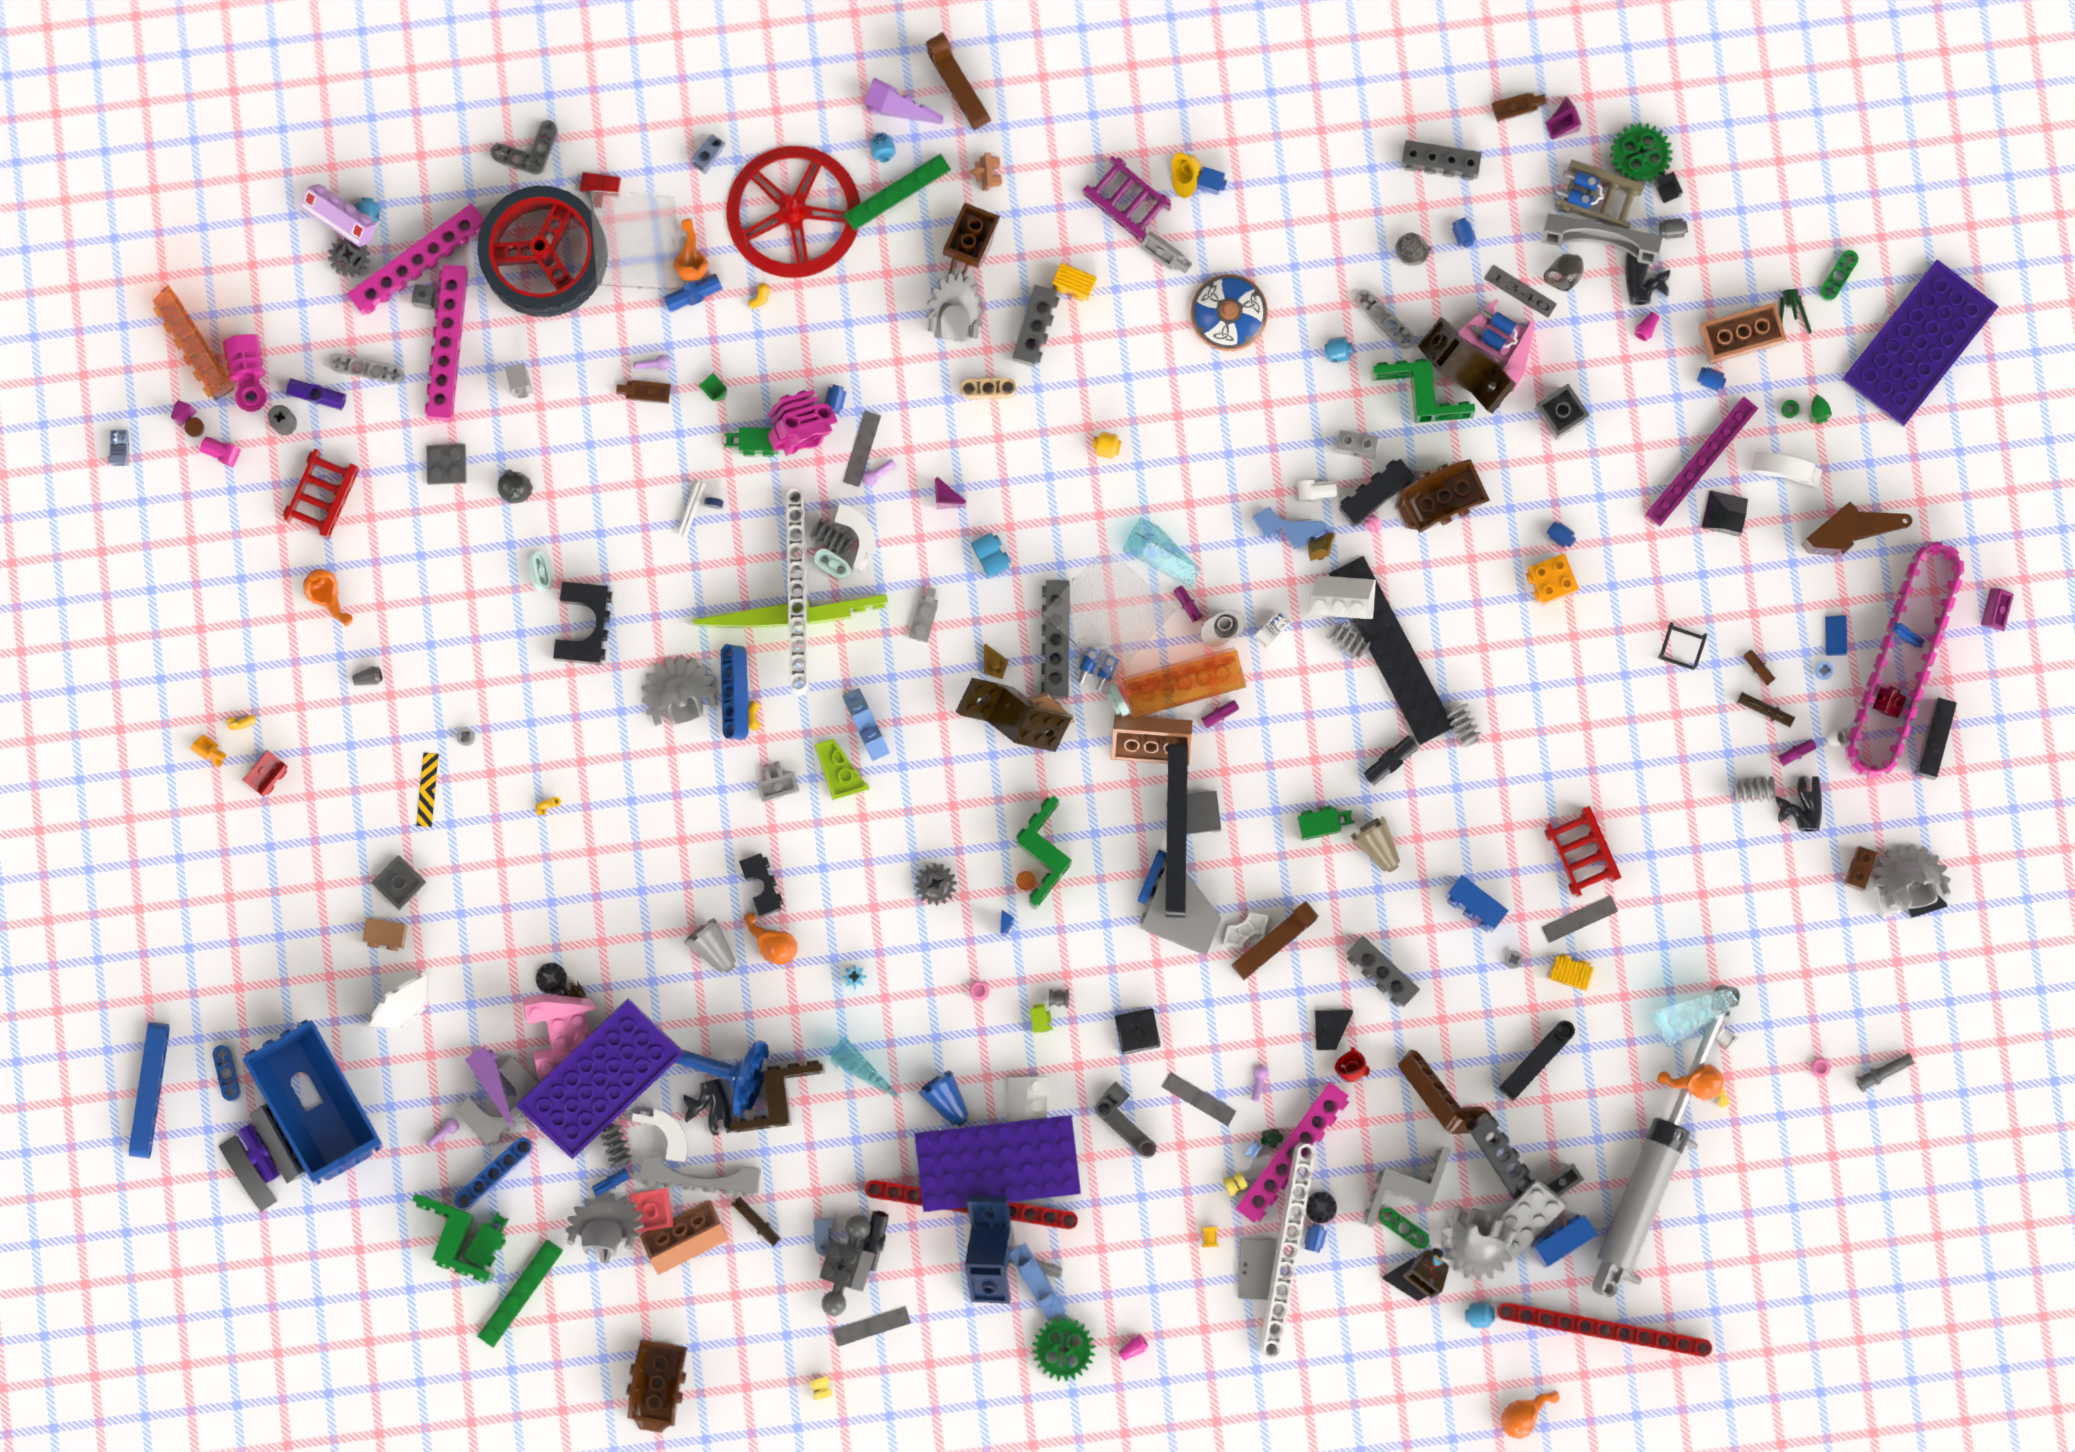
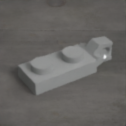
M1152 231L1147 234L1140 246V249L1170 270L1172 268L1175 270L1179 269L1186 274L1192 266V263L1185 258L1182 252Z
M928 587L926 597L921 596L909 634L910 639L928 643L938 608V600L934 599L936 593L934 588Z

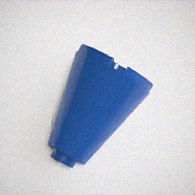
M951 1070L943 1072L944 1077H935L925 1084L918 1093L952 1126L957 1124L959 1127L968 1121L969 1113Z

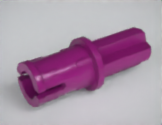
M1178 586L1173 590L1182 605L1181 608L1185 609L1192 623L1203 617L1194 603L1195 600L1191 599L1184 586Z
M1232 700L1220 708L1216 707V710L1201 717V720L1208 729V727L1221 720L1224 721V718L1238 711L1239 706L1235 700Z
M1809 739L1798 746L1794 745L1792 749L1781 755L1779 754L1778 759L1784 767L1796 759H1802V756L1817 748L1816 743L1813 739Z

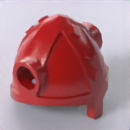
M1351 1047V1051L1343 1054L1334 1066L1336 1073L1346 1082H1355L1364 1076L1368 1077L1370 1074V1067L1366 1066L1365 1057L1355 1047Z

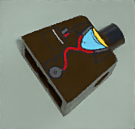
M1433 1248L1432 1252L1426 1250L1418 1255L1403 1274L1406 1280L1431 1299L1442 1293L1449 1270L1448 1264L1441 1259L1444 1253L1439 1248Z

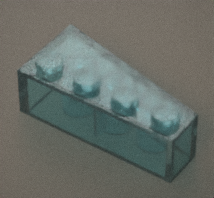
M1726 988L1649 1013L1648 1015L1669 1048L1678 1045L1737 1007L1739 1003L1731 990Z

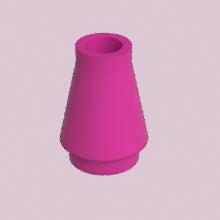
M1650 312L1635 327L1634 335L1642 341L1651 339L1660 317L1656 313Z
M1141 1334L1134 1335L1118 1353L1126 1361L1129 1358L1146 1352L1145 1349L1149 1346Z

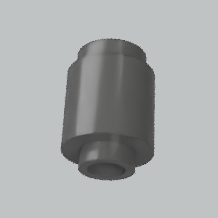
M1683 218L1664 220L1659 223V233L1665 239L1685 237V233H1688L1687 221L1683 222Z

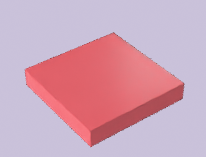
M668 1188L629 1194L630 1202H635L637 1205L634 1211L642 1212V1217L637 1221L643 1223V1228L635 1230L636 1232L641 1233L674 1227Z

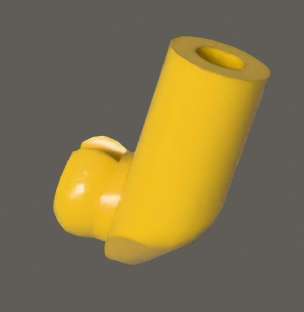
M766 283L758 284L757 297L747 301L751 310L768 301L770 288Z
M752 701L748 707L749 729L756 731L760 728L761 723L757 721L755 714L761 705Z
M253 714L238 721L233 716L228 718L226 723L229 725L228 728L230 730H239L255 724L256 719Z
M555 796L538 802L535 806L536 814L545 815L546 809L559 806L561 804L560 798Z

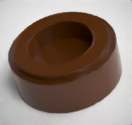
M192 417L186 421L184 429L190 437L196 438L204 433L205 426L199 418Z

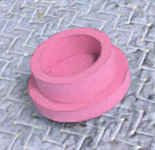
M1371 514L1364 518V526L1368 531L1377 533L1380 530L1382 522L1376 515Z
M977 981L971 985L969 993L974 1000L983 1001L989 995V988L986 983Z
M1824 1058L1813 1060L1810 1065L1811 1073L1818 1078L1827 1076L1830 1072L1829 1062Z

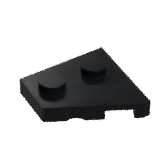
M1353 1010L1315 1011L1316 1051L1337 1049L1351 1019Z

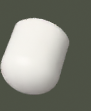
M1835 730L1829 732L1826 739L1830 746L1835 747L1844 745L1847 741V736L1843 730Z

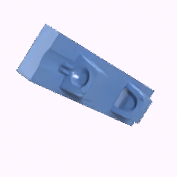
M1026 1242L1011 1250L1010 1258L1048 1321L1064 1313L1066 1308Z

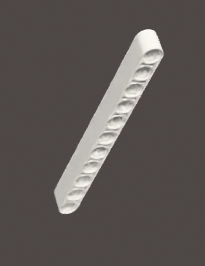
M791 488L786 493L789 682L793 693L801 696L806 694L809 689L805 500L803 492L799 488ZM795 496L800 497V499L797 502L791 501V499ZM793 515L801 516L798 520L791 519ZM794 533L801 534L797 539L791 537ZM796 551L801 552V555L798 557L792 556ZM795 570L802 571L801 574L797 576L792 574ZM796 588L802 589L801 593L794 594L792 592ZM795 607L803 608L802 611L798 613L793 612V609ZM797 625L803 626L800 631H794L793 629ZM796 644L803 645L800 650H795L794 646ZM796 663L804 664L802 668H794ZM798 681L804 682L802 687L794 686Z
M1304 1142L1297 1144L1293 1152L1259 1345L1261 1353L1269 1358L1277 1357L1281 1351L1315 1159L1314 1147ZM1303 1147H1307L1309 1150L1306 1157H1302L1300 1154ZM1303 1166L1305 1168V1174L1299 1177L1297 1175V1170L1299 1167ZM1297 1186H1300L1302 1189L1299 1196L1294 1195V1189ZM1293 1206L1298 1207V1213L1295 1216L1290 1214V1209ZM1293 1225L1295 1232L1288 1236L1287 1228ZM1290 1245L1291 1253L1284 1255V1247ZM1282 1265H1287V1273L1281 1275L1280 1267ZM1283 1284L1285 1287L1284 1292L1277 1294L1276 1288L1278 1285ZM1276 1304H1280L1281 1311L1274 1314L1273 1307ZM1272 1324H1277L1278 1326L1275 1333H1270L1269 1331ZM1273 1343L1274 1350L1271 1353H1267L1266 1346Z

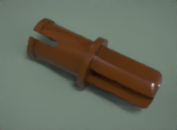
M1752 649L1743 655L1744 659L1753 668V673L1756 672L1766 686L1776 679L1765 666L1766 663H1763Z

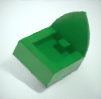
M713 372L699 384V387L714 402L724 400L727 395V387Z
M1816 395L1811 404L1809 419L1810 423L1816 422L1819 425L1828 422L1832 412L1828 402L1823 397Z

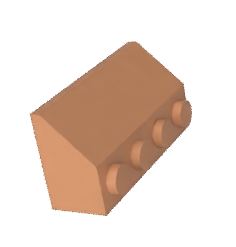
M1114 715L1111 760L1168 764V743L1188 744L1189 766L1193 720Z
M711 1200L673 1218L674 1227L647 1231L640 1235L648 1258L658 1275L729 1240Z

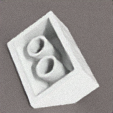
M1318 576L1312 593L1310 615L1373 619L1376 580Z
M1008 1077L1007 1122L1047 1118V1077Z

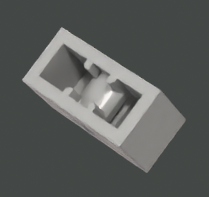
M524 363L505 367L509 388L514 397L518 396L519 399L526 398L530 393H533L529 373Z
M1340 430L1336 453L1374 459L1378 436Z

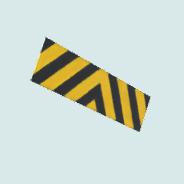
M423 753L416 826L432 827L439 754Z

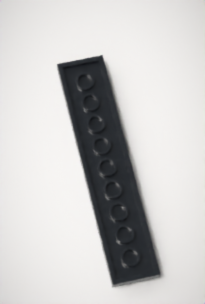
M1364 556L1329 573V576L1376 580ZM1376 580L1373 619L1352 618L1361 637H1364L1365 644L1370 642L1368 650L1420 746L1453 729L1454 726H1450L1451 719H1447L1448 714Z

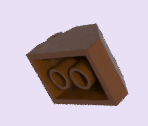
M964 202L942 255L952 258L949 273H952L953 277L958 261L965 263L962 271L963 279L970 265L979 268L983 264L999 224V215Z
M1850 501L1808 536L1801 546L1808 554L1837 556L1841 552L1844 555L1854 545L1853 541L1906 529L1912 524V517L1905 513L1858 512V509Z

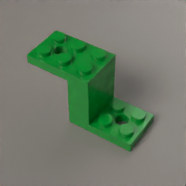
M1417 359L1414 363H1407L1406 360L1396 361V364L1388 365V362H1379L1372 368V381L1411 379L1415 423L1473 419L1475 404H1470V401L1459 402L1458 405L1452 406L1450 403H1441L1439 407H1436L1432 362L1427 361V359Z
M1055 796L1047 797L1041 804L1042 810L1038 814L1035 812L1028 821L1029 826L1027 829L1022 828L1016 836L1017 846L1051 872V874L1048 872L1041 880L1043 885L1039 890L1035 888L1029 895V904L1035 910L1072 865V860L1037 833L1060 805L1059 799Z
M414 1194L412 1201L416 1202V1207L429 1211L430 1208L435 1209L434 1214L447 1218L432 1260L437 1261L435 1265L448 1270L450 1267L455 1268V1273L463 1276H468V1274L474 1275L472 1279L482 1283L492 1281L494 1273L458 1260L475 1215Z

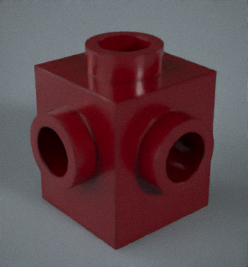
M1889 686V689L1880 687L1872 709L1886 716L1899 718L1906 696L1900 694L1901 690L1892 686Z

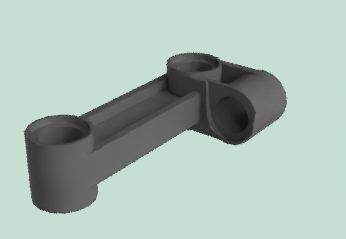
M1115 1081L1096 1103L1095 1113L1139 1153L1141 1157L1149 1159L1156 1153V1144L1117 1109L1130 1094ZM1099 1105H1108L1109 1112L1106 1114L1100 1113L1098 1110ZM1144 1144H1150L1153 1147L1151 1154H1145L1142 1151Z

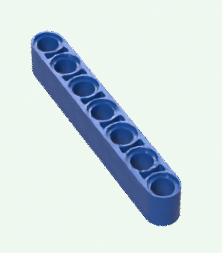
M149 1022L147 1026L129 1145V1157L150 1159L170 1032L169 1024Z

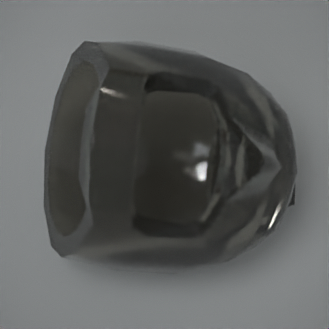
M1409 232L1399 237L1394 246L1397 258L1408 266H1418L1424 263L1430 254L1429 251H1431V247L1428 246L1422 236L1414 232Z
M1565 253L1561 255L1544 272V281L1560 291H1570L1580 281L1584 273L1582 258L1578 254ZM1550 272H1557L1561 274L1562 277L1559 280H1556L1552 278Z

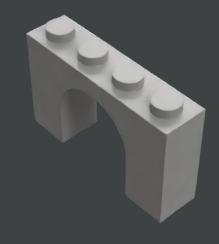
M514 1056L499 1068V1071L513 1085L516 1091V1103L510 1111L514 1125L510 1127L503 1116L492 1117L487 1115L471 1097H468L455 1109L457 1114L488 1146L490 1144L495 1145L502 1138L500 1135L505 1130L507 1132L516 1125L515 1121L520 1116L522 1118L526 1116L516 1107V1104L538 1084L535 1078Z

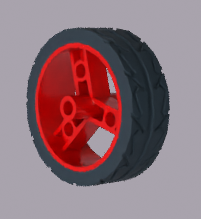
M540 185L519 189L501 199L490 210L483 221L477 247L480 268L492 291L504 304L515 311L534 317L562 315L581 306L593 295L601 283L607 260L604 234L590 208L569 191ZM538 210H551L538 236L534 237L531 241L500 243L506 229L522 215ZM572 219L577 221L584 229L588 241L584 266L574 280L555 253ZM553 223H560L559 228L551 229ZM547 234L554 236L551 245L546 239ZM531 249L533 256H523L522 251ZM512 250L518 251V254L515 257L509 256V253ZM554 261H556V265L552 266L550 269L547 268L554 263ZM539 264L556 291L536 294L520 290L501 275L499 266ZM556 272H563L562 277L559 279L554 278V274Z

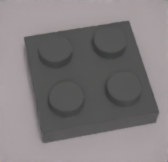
M465 444L426 446L428 485L467 484Z
M398 855L371 883L400 911L427 882Z

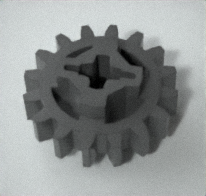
M338 237V243L331 244L334 249L328 250L329 254L332 255L328 257V260L333 262L330 265L331 268H336L335 272L337 274L342 271L343 277H346L348 273L351 277H354V272L360 275V269L366 270L365 263H370V260L366 257L370 255V252L366 250L368 248L367 244L360 246V250L353 249L351 244H356L345 237L344 240ZM348 249H349V251H350L351 254H352V255L350 256V263H349V261H348L347 258H346V257L348 256V253H349V252H348ZM338 262L345 263L347 268L340 266Z
M933 863V868L926 865V871L919 870L921 877H915L919 883L914 884V886L920 888L916 893L917 895H923L921 897L922 901L928 899V905L935 901L936 906H938L939 901L946 904L945 898L952 899L950 893H956V889L952 887L957 885V882L952 881L955 874L949 875L950 868L944 870V864H941L938 868L936 863ZM934 872H941L945 876H937ZM928 875L929 880L927 884L923 886V880ZM933 880L941 882L938 889L930 887L933 885ZM949 883V888L947 892L944 894V885ZM933 892L936 893L938 897H931L926 893Z

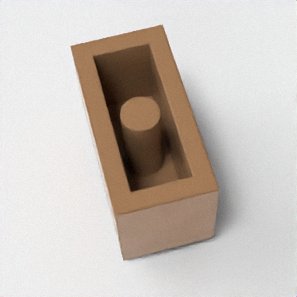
M367 918L363 942L372 948H379V945L387 946L386 950L398 951V948L404 949L408 926L402 923Z

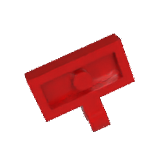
M582 172L580 192L594 194L593 208L601 209L603 196L618 198L621 177Z

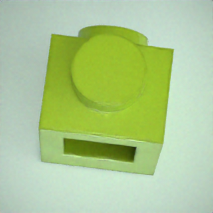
M1045 1003L1033 1005V1009H1030L1033 1033L1053 1031V1027L1048 1026V1023L1052 1021L1050 1011L1045 1009Z

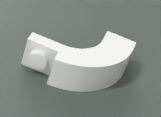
M1755 452L1751 471L1762 476L1786 478L1814 489H1818L1823 471L1815 467V464L1769 452Z
M840 503L834 523L837 526L850 529L857 535L859 549L853 569L854 571L862 572V569L867 567L869 557L866 555H875L876 540L873 528L861 512Z
M654 1109L653 1117L650 1116V1112L645 1111L633 1114L632 1122L659 1127L665 1133L668 1142L666 1160L687 1162V1137L682 1126L672 1116L657 1109Z

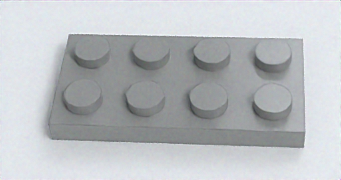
M1538 1179L1499 1217L1503 1220L1502 1240H1505L1508 1229L1516 1231L1512 1242L1516 1245V1248L1507 1251L1513 1258H1516L1567 1206L1566 1201Z

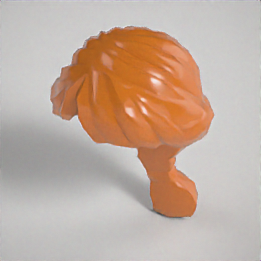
M687 218L681 222V228L688 234L687 240L684 242V247L675 258L672 266L681 279L692 282L703 277L709 262L706 256L697 250V234L693 228L692 219Z
M325 569L311 571L303 582L306 599L314 604L327 607L333 618H337L345 627L349 626L353 621V617L349 613H341L335 574Z
M749 912L744 915L743 920L746 921L749 932L757 939L759 952L766 961H769L771 964L783 965L795 957L798 948L792 934L784 931L765 930L755 925L756 917L754 913Z
M1711 1064L1702 1065L1691 1074L1681 1076L1679 1079L1671 1078L1670 1074L1665 1071L1660 1072L1657 1077L1658 1083L1666 1084L1673 1089H1688L1691 1094L1703 1101L1710 1100L1719 1095L1724 1086L1722 1073Z
M1554 1390L1551 1393H1541L1532 1400H1516L1509 1403L1504 1408L1501 1416V1424L1505 1433L1509 1437L1516 1439L1529 1436L1543 1404L1546 1401L1551 1403L1559 1402V1393Z

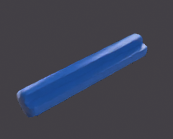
M1893 623L1892 631L1915 648L1923 647L1922 644L1925 642L1923 638L1902 623Z

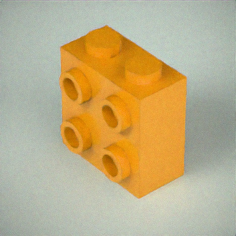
M1565 553L1528 567V573L1525 574L1528 583L1533 584L1535 589L1533 591L1536 602H1540L1541 606L1579 591Z

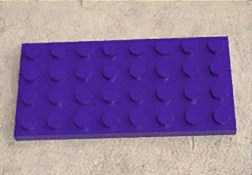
M1937 259L1845 374L1842 381L1904 427L1999 306Z
M627 998L516 1104V1107L573 1160L682 1057L684 1051L639 1007Z
M1072 1115L914 1133L923 1212L968 1207V1195L1008 1197V1202L1081 1194Z

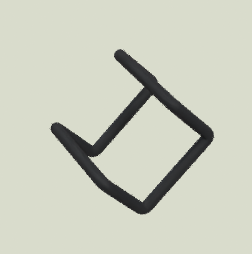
M1670 622L1658 658L1695 670L1703 651L1707 633L1699 635L1673 626L1674 623ZM1672 630L1702 639L1693 666L1663 656Z

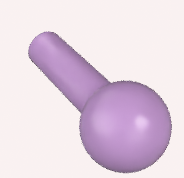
M660 355L656 360L634 362V369L657 367L659 370H666L670 367L671 361L668 356Z
M890 459L875 471H866L862 476L863 483L867 486L875 485L878 477L896 465L895 462Z
M1257 1065L1253 1070V1075L1256 1079L1251 1100L1255 1102L1259 1101L1263 1080L1269 1074L1268 1068L1264 1065Z
M453 1118L447 1119L444 1122L443 1128L426 1142L427 1145L432 1148L447 1134L456 1133L459 1129L458 1121Z

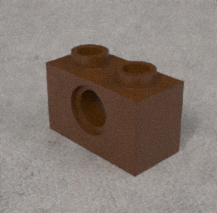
M1858 846L1855 849L1843 885L1861 892L1864 891L1878 852Z

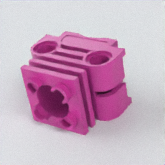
M801 390L793 396L789 394L779 398V402L768 413V418L774 417L771 420V425L775 426L768 435L774 451L783 449L785 455L788 456L795 454L801 449L819 447L824 437L833 431L831 424L837 423V418L828 404L819 403L814 405L818 401L817 396L811 398L815 394L814 390Z

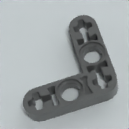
M544 121L540 125L530 153L498 143L492 146L491 156L498 163L530 174H541L545 169L558 133L557 126L553 121ZM549 125L552 127V130H554L553 132H549L547 136L548 139H551L550 141L545 139L546 131L544 130V128H548ZM546 143L548 146L547 150L539 152L537 150L538 144ZM502 149L504 154L509 155L508 161H506L507 157L504 155L497 157L495 151ZM514 155H522L523 161L520 164L513 163L512 158ZM527 157H529L528 161L530 163H536V161H538L540 168L536 167V169L533 170V167L530 164H527V167H524L527 161Z

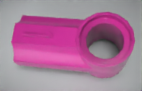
M206 436L200 445L199 451L234 468L241 449L232 444H224Z

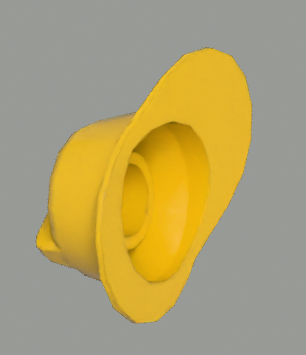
M1180 152L1172 158V184L1175 193L1182 198H1189L1194 194L1197 178L1201 173L1200 162L1193 154L1187 155Z

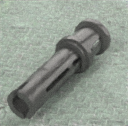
M1907 1053L1878 1069L1872 1068L1870 1072L1860 1077L1856 1076L1855 1081L1861 1092H1865L1867 1088L1875 1084H1881L1883 1079L1915 1063L1910 1053Z

